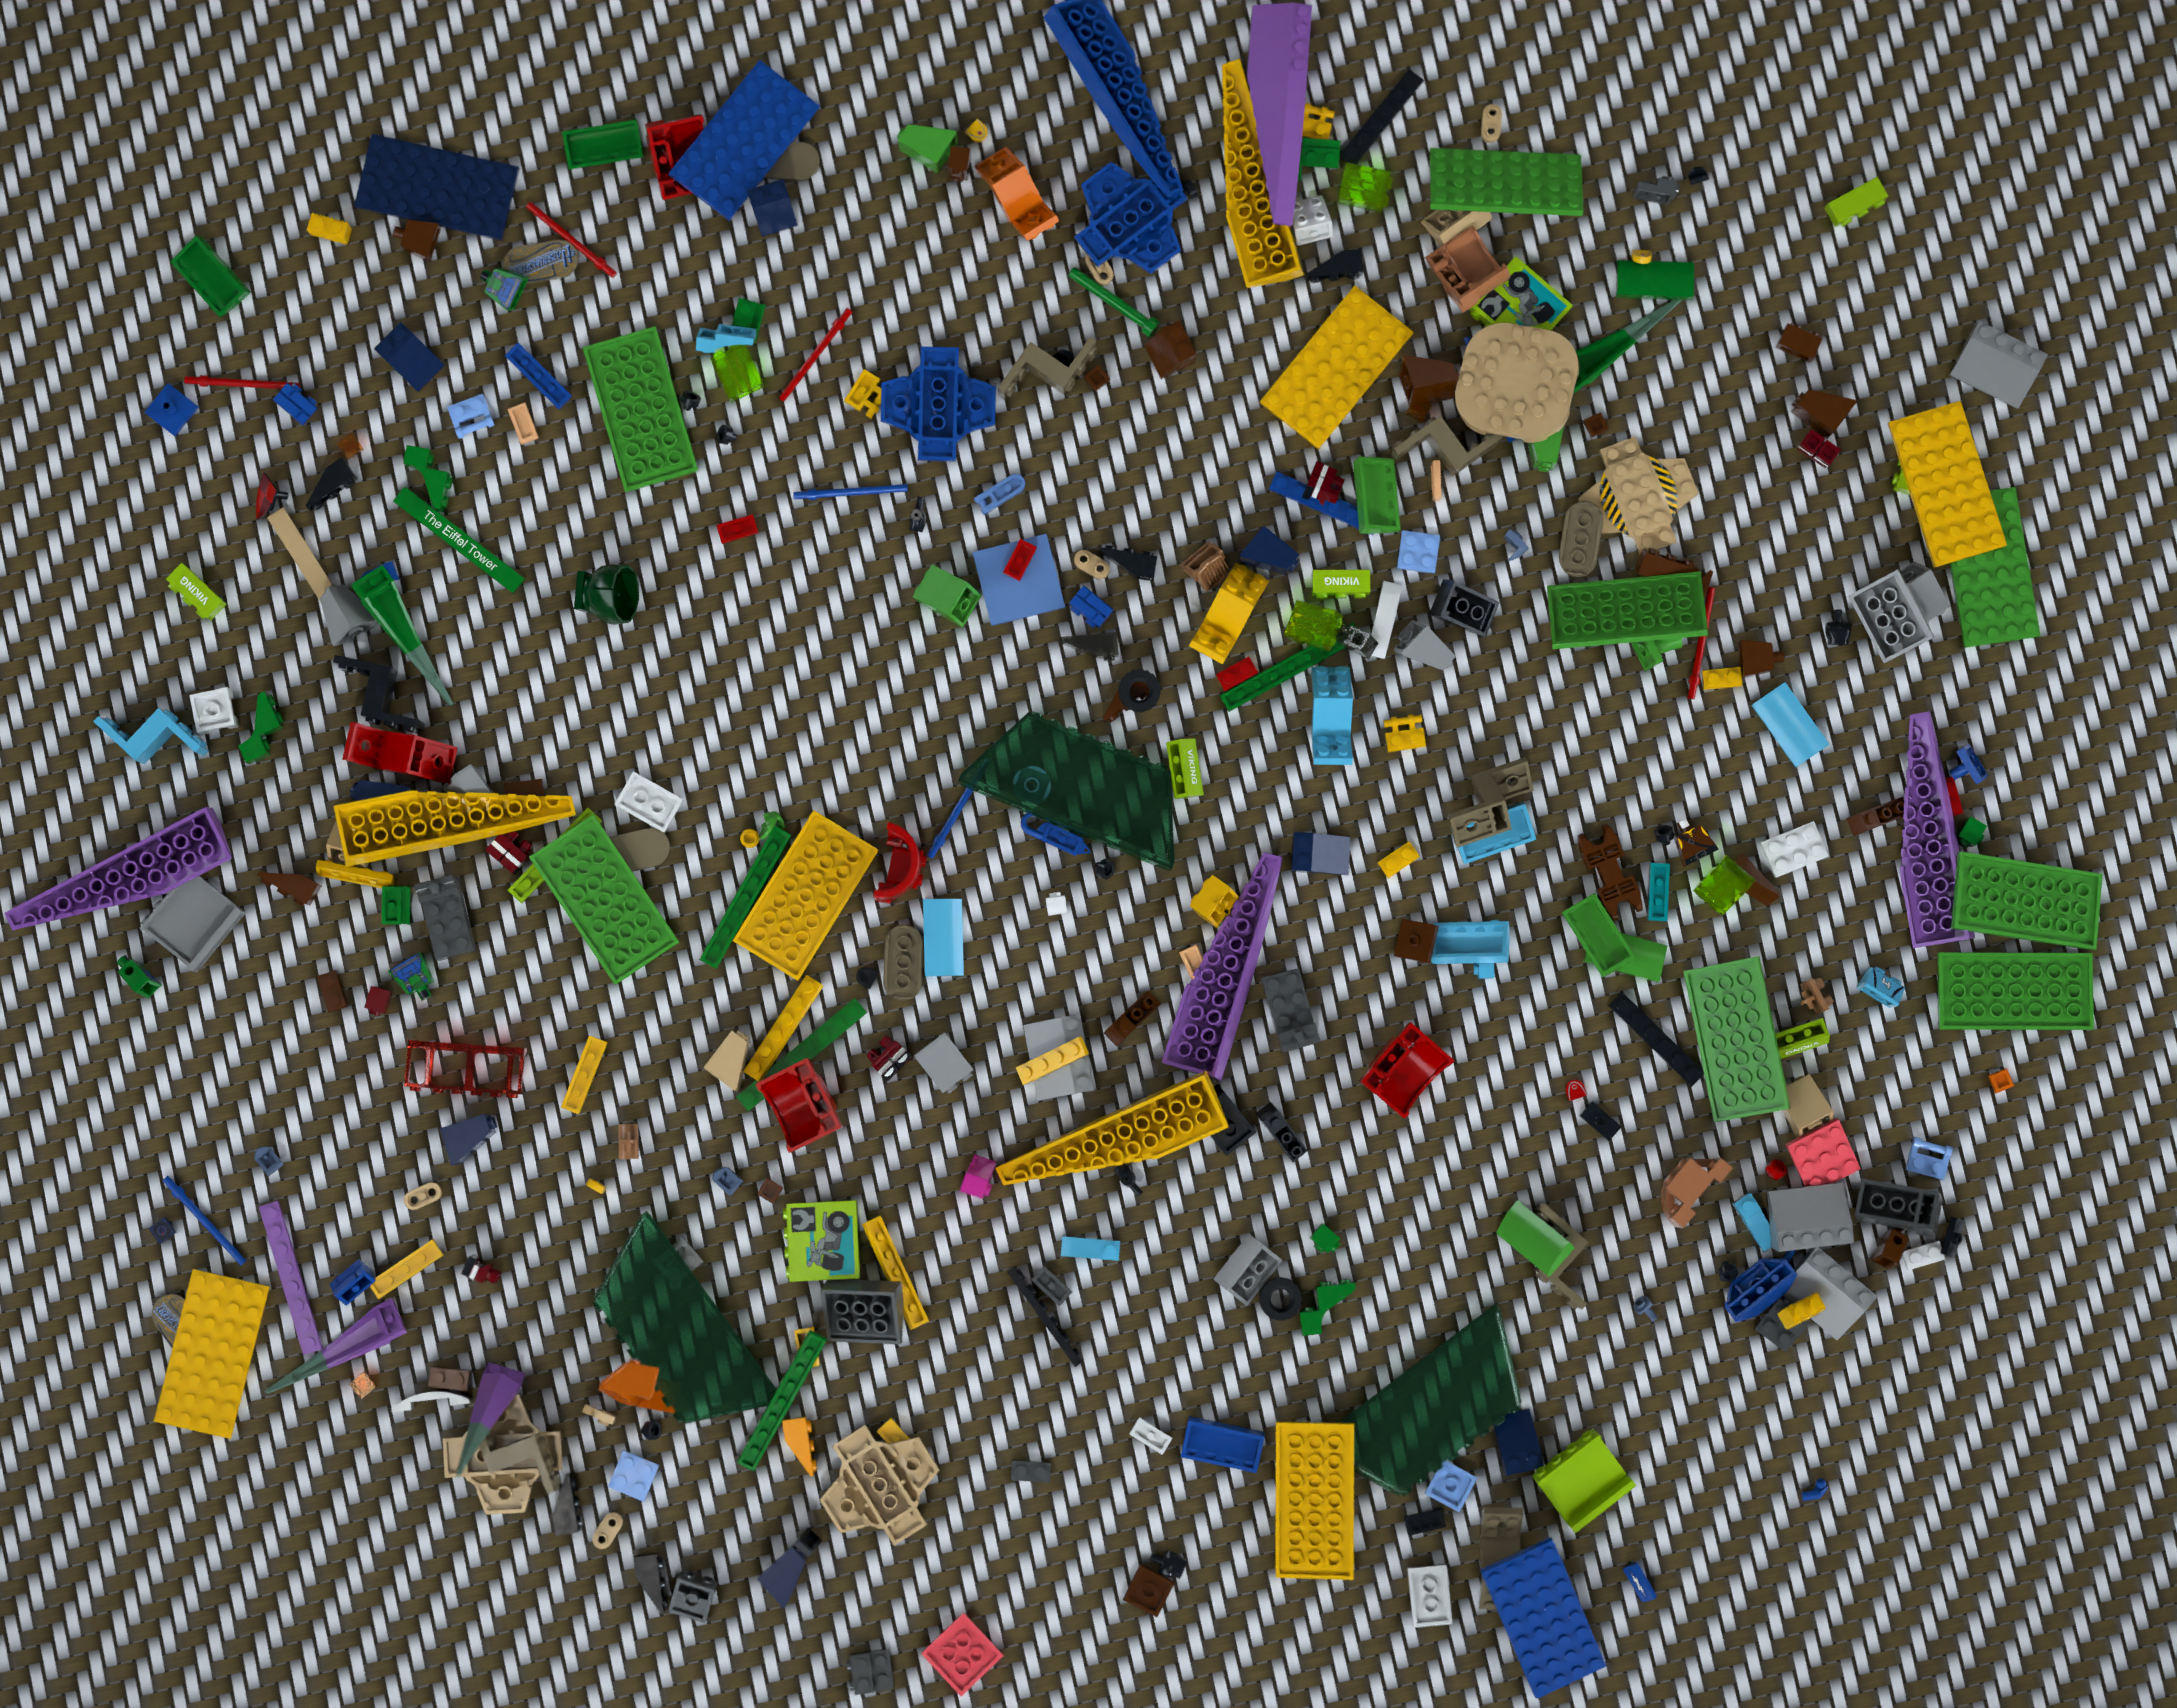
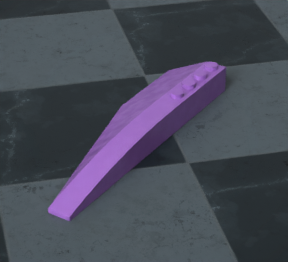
M1300 3L1252 6L1247 81L1250 86V98L1253 103V115L1256 120L1260 154L1263 159L1266 187L1270 198L1269 204L1273 224L1285 226L1293 225L1304 120L1312 5Z
M1930 711L1910 715L1908 770H1906L1907 785L1905 787L1904 829L1902 830L1903 847L1901 848L1900 877L1913 948L1974 939L1975 933L1951 929L1957 855L1960 852Z
M204 807L4 914L12 930H17L166 894L232 859V855L222 825L214 809Z
M1263 853L1252 872V877L1248 884H1245L1241 896L1235 901L1229 916L1227 915L1214 937L1212 945L1203 956V961L1199 968H1196L1193 976H1195L1194 980L1192 978L1190 983L1186 985L1162 1060L1163 1064L1194 1074L1206 1071L1209 1078L1218 1081L1222 1080L1263 943L1282 857Z

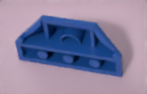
M1760 1259L1731 1282L1724 1307L1735 1322L1758 1316L1789 1291L1797 1273L1786 1259Z

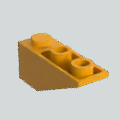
M807 1416L784 1419L782 1424L786 1443L808 1474L814 1476V1471H817L816 1459H812V1452L815 1451L814 1441L810 1440L809 1432H812L811 1420L807 1421Z

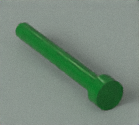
M1076 267L1069 273L1068 277L1142 327V333L1149 338L1157 330L1160 321L1153 316L1150 319Z

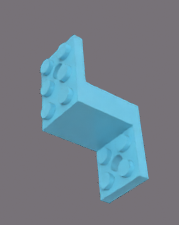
M1312 667L1313 705L1311 738L1314 765H1352L1351 722L1353 695L1350 667Z
M158 708L132 737L126 732L118 730L120 726L112 719L110 720L107 717L104 719L98 716L93 721L135 761L146 764L174 733L195 753L205 756L209 752L205 747L207 744L200 737L192 735L193 731L186 724L177 722L179 718L167 709L162 710Z

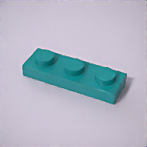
M1650 863L1647 921H1668L1670 864Z

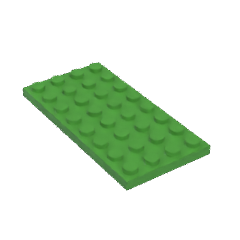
M1430 148V209L1583 216L1581 154Z
M656 326L582 347L625 493L699 472Z
M2015 487L1990 491L2007 546L1949 563L1964 648L2041 636Z
M1701 572L1547 586L1552 649L1708 636Z
M594 814L529 857L615 985L679 943V940Z
M1958 852L1951 929L2096 950L2103 874Z
M1937 953L1938 1030H2094L2093 953Z
M1757 956L1683 971L1714 1123L1791 1109L1760 957Z

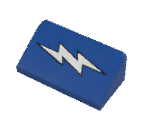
M1632 1562L1623 1568L1624 1573L1642 1602L1657 1598L1655 1591L1637 1562Z

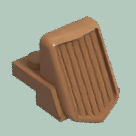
M1209 541L1179 565L1196 582L1198 581L1205 591L1214 588L1230 573L1222 549L1214 543L1211 544Z

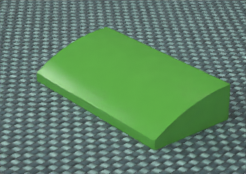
M1359 456L1353 462L1359 533L1399 532L1400 519L1394 459Z
M1595 893L1562 912V915L1602 977L1635 961L1633 952Z
M1620 932L1633 952L1635 961L1617 970V972L1658 983L1665 961L1667 945ZM1585 952L1583 962L1594 965Z
M1518 1200L1507 1212L1496 1232L1497 1235L1548 1277L1574 1250V1246Z

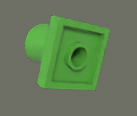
M1682 638L1631 642L1646 672L1663 662L1660 654L1682 648L1683 642Z

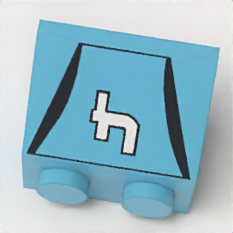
M1876 966L1868 968L1856 988L1889 1008L1897 1007L1905 989L1901 985L1902 982L1895 977L1889 978L1885 976V971Z

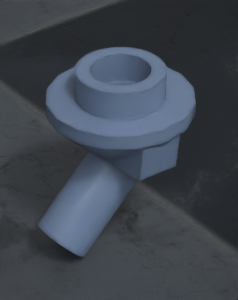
M1641 1296L1636 1299L1633 1308L1638 1314L1641 1315L1645 1312L1652 1322L1658 1319L1657 1315L1650 1308L1653 1305L1650 1298Z

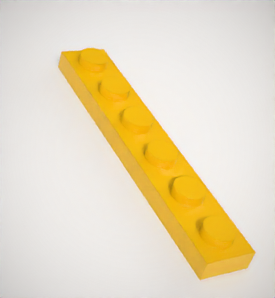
M808 975L805 976L744 1069V1073L758 1082L763 1080L823 988L821 983Z
M881 1216L863 1223L864 1231L887 1281H899L902 1283L903 1315L910 1330L929 1322Z

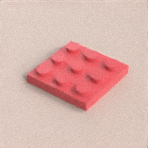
M1837 1118L1785 1144L1804 1187L1835 1183L1861 1169L1842 1125Z
M964 1612L921 1652L923 1657L960 1696L964 1695L1004 1656Z

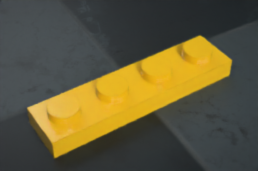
M317 860L316 863L317 876L376 888H382V885H394L393 875L385 871L377 872L369 868L346 867V864H337L330 860Z
M589 1035L561 1108L580 1114L608 1042Z
M1077 1037L1016 1067L1022 1084L1027 1085L1089 1055L1083 1038Z
M432 1239L376 1277V1281L370 1285V1288L376 1297L381 1299L444 1256L435 1240Z

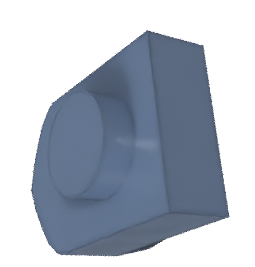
M1510 529L1503 538L1516 549L1508 561L1517 559L1529 549L1522 540L1521 534L1516 530L1513 532Z
M262 1146L256 1149L255 1161L268 1177L284 1165L270 1147Z
M720 1167L713 1172V1181L728 1195L732 1196L743 1182L728 1167Z

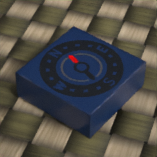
M166 1217L148 1228L159 1244H162L177 1233Z

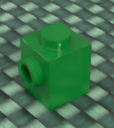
M1972 816L1967 817L1957 832L1958 843L1967 848L1969 846H1976V844L1979 845L1985 837L1983 832L1987 826Z
M1323 1223L1310 1236V1239L1315 1242L1314 1247L1321 1253L1324 1251L1326 1253L1334 1252L1340 1245L1338 1241L1341 1238Z

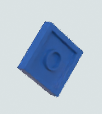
M167 383L144 413L176 437L199 407Z
M1970 744L1956 751L1963 763L1950 770L1954 780L1970 773L1975 784H1978L1989 776Z

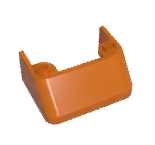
M629 1359V1362H624L600 1382L599 1391L622 1404L676 1414L683 1385L680 1382L660 1378L658 1374L659 1368L640 1365L641 1362Z

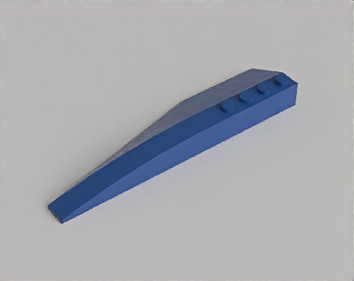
M1066 0L1051 6L1043 17L1119 138L1167 197L1182 192L1183 187L1177 170L1171 163L1172 156L1170 152H1167L1166 140L1164 135H1161L1159 129L1161 126L1151 99L1147 96L1146 84L1142 82L1140 67L1136 65L1134 51L1103 1Z

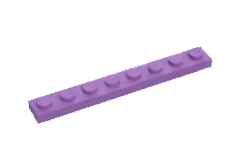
M275 1201L259 1206L302 1353L306 1355L321 1350L323 1346L280 1203Z

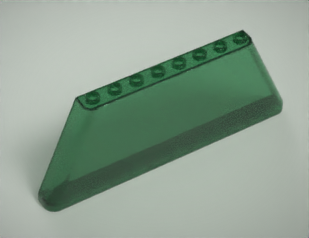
M1028 712L962 772L959 777L958 784L967 789L1161 869L1171 871L1175 863L1171 771L1167 769V766L1161 763L1153 764L1149 762L1150 759L1141 755L1136 757L1127 749L1121 748L1119 750L1108 741L1102 743L1091 734L1086 733V735L1078 733L1079 730L1074 727L1068 726L1066 728L1061 726V722L1055 719L1050 721L1044 719V716L1038 712Z
M647 1211L639 1216L593 1297L595 1302L592 1304L599 1313L603 1311L606 1316L604 1321L610 1329L612 1327L616 1329L618 1333L615 1336L621 1344L626 1343L629 1347L627 1352L633 1360L637 1358L641 1365L659 1368L654 1390L656 1392L658 1390L661 1391L663 1394L662 1401L667 1407L671 1406L674 1409L675 1413H673V1416L678 1423L689 1424L766 1407L774 1395L776 1387Z
M1494 1304L1338 1422L1354 1423L1355 1473L1397 1496L1402 1494L1404 1497L1412 1491L1411 1486L1415 1483H1418V1485L1422 1484L1428 1479L1427 1474L1431 1471L1434 1473L1444 1467L1442 1465L1444 1461L1455 1459L1459 1455L1458 1451L1463 1447L1465 1450L1475 1443L1473 1439L1477 1436L1484 1437L1490 1432L1489 1427L1493 1424L1498 1426L1506 1420L1504 1418L1509 1412L1514 1414L1521 1408L1519 1404L1522 1403L1500 1308L1497 1304Z

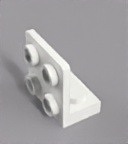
M1322 195L1295 202L1293 228L1297 246L1333 237L1332 220Z

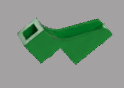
M407 445L403 464L422 473L433 507L437 511L443 512L444 507L447 508L449 497L447 492L452 487L453 478H450L451 475L446 471L429 468L434 462V455H432L430 449Z
M261 692L257 697L253 734L247 741L238 745L245 762L248 764L271 755L269 749H271L270 744L263 737L284 728L282 722H284L283 717L274 708L276 702L273 696L266 692Z
M1350 1279L1339 1280V1284L1331 1285V1281L1320 1282V1286L1315 1287L1318 1310H1315V1307H1305L1303 1312H1299L1302 1336L1322 1334L1321 1325L1324 1314L1355 1291L1356 1286L1354 1282H1350Z

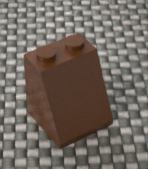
M1180 320L1162 328L1144 345L1161 380L1195 364L1196 352Z
M1409 355L1403 356L1398 376L1409 408L1453 399L1459 378V372L1457 369L1455 370L1453 363Z
M1809 389L1805 394L1801 392L1791 404L1794 407L1791 413L1828 439L1836 431L1857 401Z

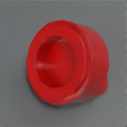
M1773 1159L1765 1167L1767 1175L1773 1180H1779L1787 1173L1786 1166L1778 1159Z

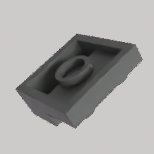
M1667 176L1658 178L1655 184L1651 181L1642 180L1637 183L1633 190L1632 199L1669 205L1678 195L1680 184Z
M1783 1297L1782 1300L1778 1299L1768 1308L1754 1327V1330L1781 1350L1787 1352L1796 1338L1800 1337L1810 1321L1806 1320L1790 1329H1785L1778 1316V1312L1792 1303Z
M681 1571L677 1578L668 1612L706 1623L718 1583L714 1582V1579L709 1576L701 1578L695 1576L693 1571Z
M889 1649L850 1654V1659H847V1669L852 1671L853 1679H849L850 1691H854L855 1695L894 1689Z

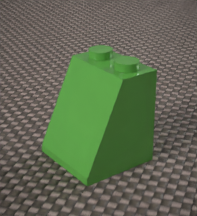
M908 124L897 135L901 152L937 174L949 157L951 146H956L958 143L956 131Z
M1563 428L1558 433L1556 432L1547 437V440L1528 443L1533 467L1538 468V471H1552L1557 464Z
M931 565L925 572L922 582L915 589L913 598L920 604L963 628L982 595L968 582Z

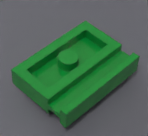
M1303 138L1302 166L1338 169L1341 140Z
M739 298L731 326L756 329L754 342H757L766 305Z
M382 885L381 924L410 925L411 886Z

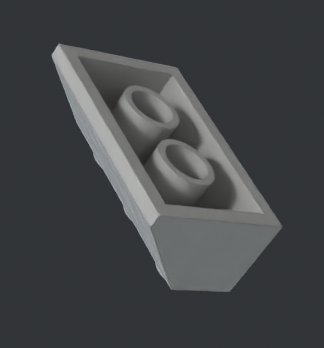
M1248 1234L1213 1280L1248 1306L1283 1260Z

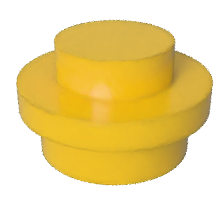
M746 829L740 836L742 845L747 848L755 847L760 840L758 832L754 829Z

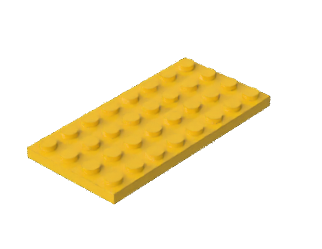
M1354 285L1261 399L1260 404L1319 450L1414 332Z
M1961 401L1888 422L1891 437L1933 567L1936 568L2007 546Z
M813 810L733 941L799 981L879 850Z
M192 1270L154 1422L224 1438H232L270 1286L202 1270Z
M1276 1421V1578L1354 1580V1423Z

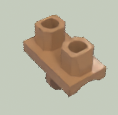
M1812 978L1800 984L1803 990L1801 994L1804 1000L1800 1001V1004H1807L1810 1010L1813 1009L1815 1015L1828 1010L1829 1006L1834 1002L1831 995L1826 994L1822 996L1820 989L1825 987L1822 978Z
M618 1124L619 1159H639L638 1124Z

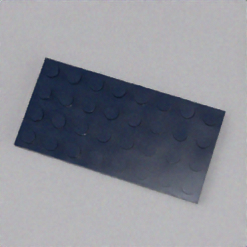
M371 134L354 207L406 220L437 223L442 228L502 241L520 168L518 166Z

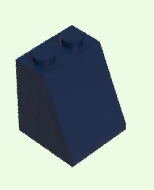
M783 179L747 190L762 237L798 226Z
M1263 526L1239 555L1238 561L1241 564L1286 575L1288 571L1292 573L1298 566L1300 554Z
M360 780L352 786L350 797L356 801L414 790L407 786Z
M482 1114L440 1128L451 1165L462 1164L496 1133L497 1123L494 1117H491L490 1114Z
M794 1544L757 1579L782 1608H785L790 1601L808 1558Z

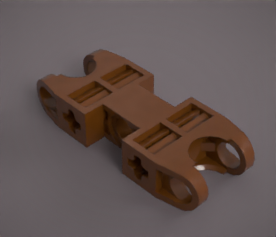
M1608 824L1602 825L1604 834L1602 835L1603 839L1600 845L1590 843L1589 840H1586L1583 833L1577 835L1580 855L1587 871L1595 867L1598 871L1604 887L1595 891L1608 915L1615 922L1618 921L1616 912L1618 911L1617 906L1620 901L1629 902L1637 912L1643 910V905L1634 876L1631 875L1624 878L1616 860L1625 855L1620 842ZM1616 849V851L1605 855V853ZM1600 855L1599 858L1589 861V859H1592ZM1631 884L1630 887L1620 890V888H1623ZM1615 891V893H1612V894L1607 895V896H1605V897L1603 896V895H1605V894H1608V893H1610V892Z

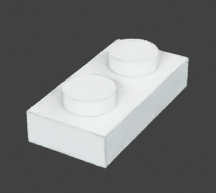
M1940 1241L1904 1250L1902 1256L1906 1269L1911 1270L1945 1260L1944 1255L1940 1253L1942 1249Z
M1140 1417L1129 1433L1162 1455L1172 1440V1437Z

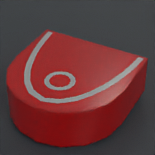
M1571 1080L1566 1084L1565 1093L1568 1101L1587 1096L1585 1086L1581 1081Z

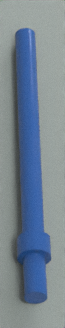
M907 484L829 490L808 489V491L793 492L794 500H817V498L908 492Z
M984 757L940 833L934 837L932 841L934 843L928 851L927 857L933 859L939 848L943 847L947 834L991 762L988 758Z
M169 1176L162 1180L172 1191L171 1194L190 1210L240 1266L243 1265L247 1260L186 1196L185 1190L181 1186H177Z

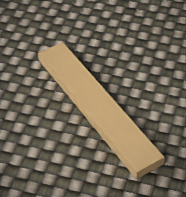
M282 507L267 518L320 600V597L325 593V589L333 584L287 511Z

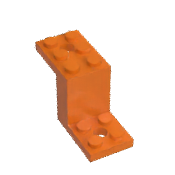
M1007 147L974 166L977 173L990 185L1009 223L1027 241L1036 238L1041 232L1051 229L1059 222L1057 215L1043 202L1025 165Z

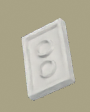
M633 771L614 805L665 833L684 800Z
M1814 821L1760 843L1774 878L1829 857Z
M1447 1565L1407 1568L1413 1627L1452 1624Z

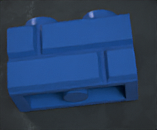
M287 383L274 397L273 401L303 426L317 411L318 408L315 406L317 402L309 395L305 398L300 393L302 389L295 383L292 385Z
M1084 585L1069 603L1071 606L1070 610L1077 616L1080 614L1086 618L1085 622L1092 628L1096 626L1099 629L1113 612V608Z
M358 1259L329 1285L333 1290L334 1296L347 1306L372 1285L376 1279L371 1269Z

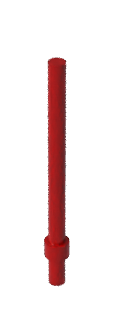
M532 202L526 205L529 211L591 260L597 269L603 270L611 278L617 275V272L607 265V261L602 257L596 256Z
M849 308L845 309L839 319H835L832 323V328L778 398L781 401L785 402L837 332L844 328V323L853 313Z
M208 375L184 377L185 384H198L200 387L215 385L282 389L287 383L290 385L295 383L300 388V383L209 378Z
M1708 587L1705 601L1707 628L1709 627L1716 589L1713 587ZM1699 636L1692 675L1689 676L1688 681L1690 686L1687 699L1695 700L1697 685H1700L1701 677H1699L1707 636Z

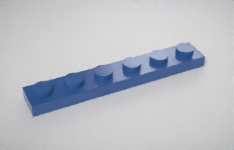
M1276 472L1269 488L1270 491L1359 529L1357 506L1339 498L1335 504L1325 500L1324 505L1320 504L1319 499L1310 497L1309 500L1304 499L1302 496L1307 484Z

